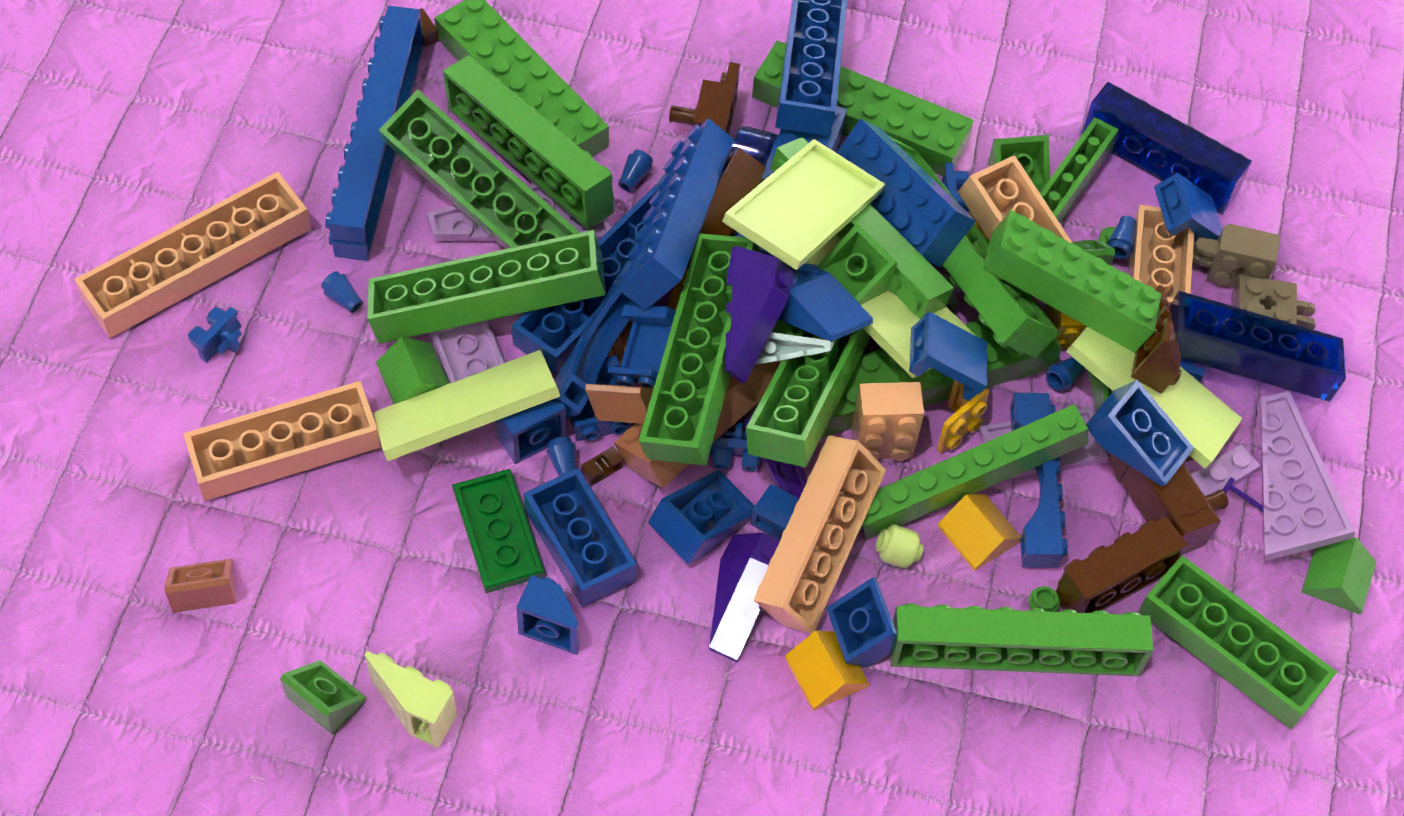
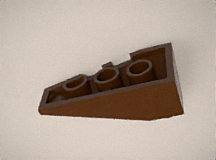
M1159 285L1155 289L1161 293L1155 332L1135 352L1131 377L1135 380L1138 379L1139 382L1162 394L1169 385H1175L1181 376V370L1179 369L1181 354L1165 287Z

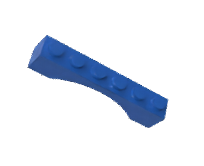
M620 273L554 380L560 397L550 401L563 403L566 408V418L578 415L589 399L586 392V384L596 383L606 356L629 322L628 319L622 316L624 305H637L618 290L622 280Z
M1014 393L1010 404L1011 431L1055 413V405L1050 404L1049 393ZM1059 457L1035 467L1039 481V503L1034 515L1024 526L1020 537L1022 567L1058 568L1062 557L1067 556V539L1062 538L1061 529L1065 527V513L1059 509V502L1062 501L1063 497L1062 484L1057 483V475L1060 473Z

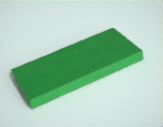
M511 469L452 484L453 493L485 594L528 582L531 575L538 578L545 577V571Z

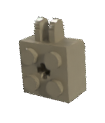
M1228 224L1223 227L1218 240L1205 239V237L1198 238L1194 243L1195 248L1193 249L1192 262L1196 263V265L1208 267L1206 282L1215 283L1219 286L1234 288L1240 275L1269 279L1277 262L1280 235Z
M1240 275L1231 294L1230 341L1277 348L1287 347L1297 330L1311 331L1316 328L1315 319L1306 317L1316 313L1315 304L1297 300V283Z

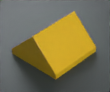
M966 494L937 525L974 571L1020 543L1021 536L986 494Z
M815 630L785 655V660L813 711L865 689L870 685L859 665L845 662L834 631Z

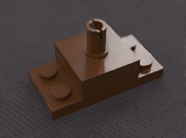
M729 62L727 73L722 72L720 82L703 79L698 104L695 109L671 105L669 122L693 125L694 127L696 124L701 126L709 118L727 134H730L738 96L740 64Z

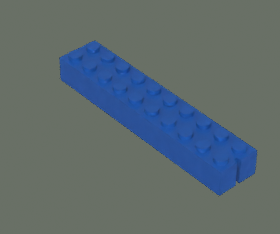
M388 5L385 16L380 18L379 31L381 33L374 40L375 55L374 58H369V77L363 80V99L357 102V121H353L351 124L350 137L352 139L350 144L347 143L345 146L344 160L346 161L344 166L339 167L338 189L334 188L332 212H327L325 227L330 230L329 245H333L335 257L363 261L369 260L396 152L381 139L379 129L411 97L424 47L420 9Z

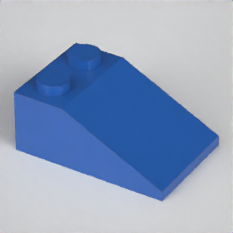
M803 264L797 270H793V284L790 287L789 297L778 318L779 320L830 342L873 324V317L831 273L819 269L814 264Z
M1138 379L1114 390L1086 424L1088 431L1103 449L1160 486L1168 483L1194 449L1192 444Z
M718 469L662 498L647 523L690 565L708 555L750 521L752 509L755 505Z

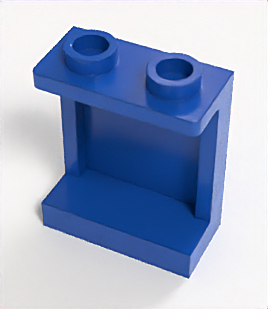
M1179 173L1154 186L1163 218L1170 234L1174 236L1190 228L1194 231L1196 241L1201 237L1218 240L1222 226L1212 196Z
M624 305L622 316L633 323L621 367H608L607 373L617 377L616 382L626 386H633L634 382H637L642 386L654 388L676 313L675 310L670 307L651 306L645 311L639 305Z
M929 311L911 327L909 372L920 377L931 367L963 384V399L970 401L977 394L984 391L988 383L987 342Z
M617 355L606 357L595 384L622 386V384L616 382L617 377L607 373L608 367H619ZM589 399L580 414L569 417L575 441H592L600 436L609 434L621 435L633 426V423L597 420Z

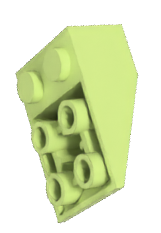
M366 651L365 658L371 682L411 736L439 748L457 717L454 693L451 687L441 680L436 679L433 682L423 677L422 673L413 667L406 666V668L395 664L393 659L383 653L376 655Z

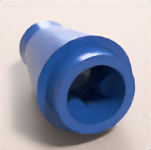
M634 150L633 153H630L618 182L619 187L627 192H632L634 187L652 170V157L641 150Z
M1122 216L1106 243L1115 249L1114 258L1126 259L1134 251L1135 226L1137 222L1133 217Z
M334 271L323 280L321 288L324 290V295L346 308L350 313H354L362 306L363 301L359 298L345 274Z
M1071 357L1051 365L1046 373V380L1050 387L1056 391L1067 390L1085 367Z
M558 437L548 442L549 449L546 452L559 476L577 468L576 445L571 441L570 437Z

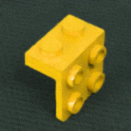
M954 380L947 406L955 413L943 424L937 450L941 454L947 449H955L961 443L965 434L968 432L974 433L982 425V415L988 407L986 402L989 390L985 388L982 393L967 401L963 399V384Z

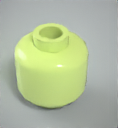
M893 524L887 529H882L875 549L876 552H879L880 559L883 562L906 569L914 561L918 562L920 560L924 547L923 544H920V537L916 531Z

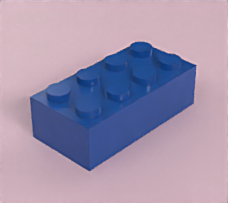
M579 468L524 493L525 512L581 607L637 580V563Z

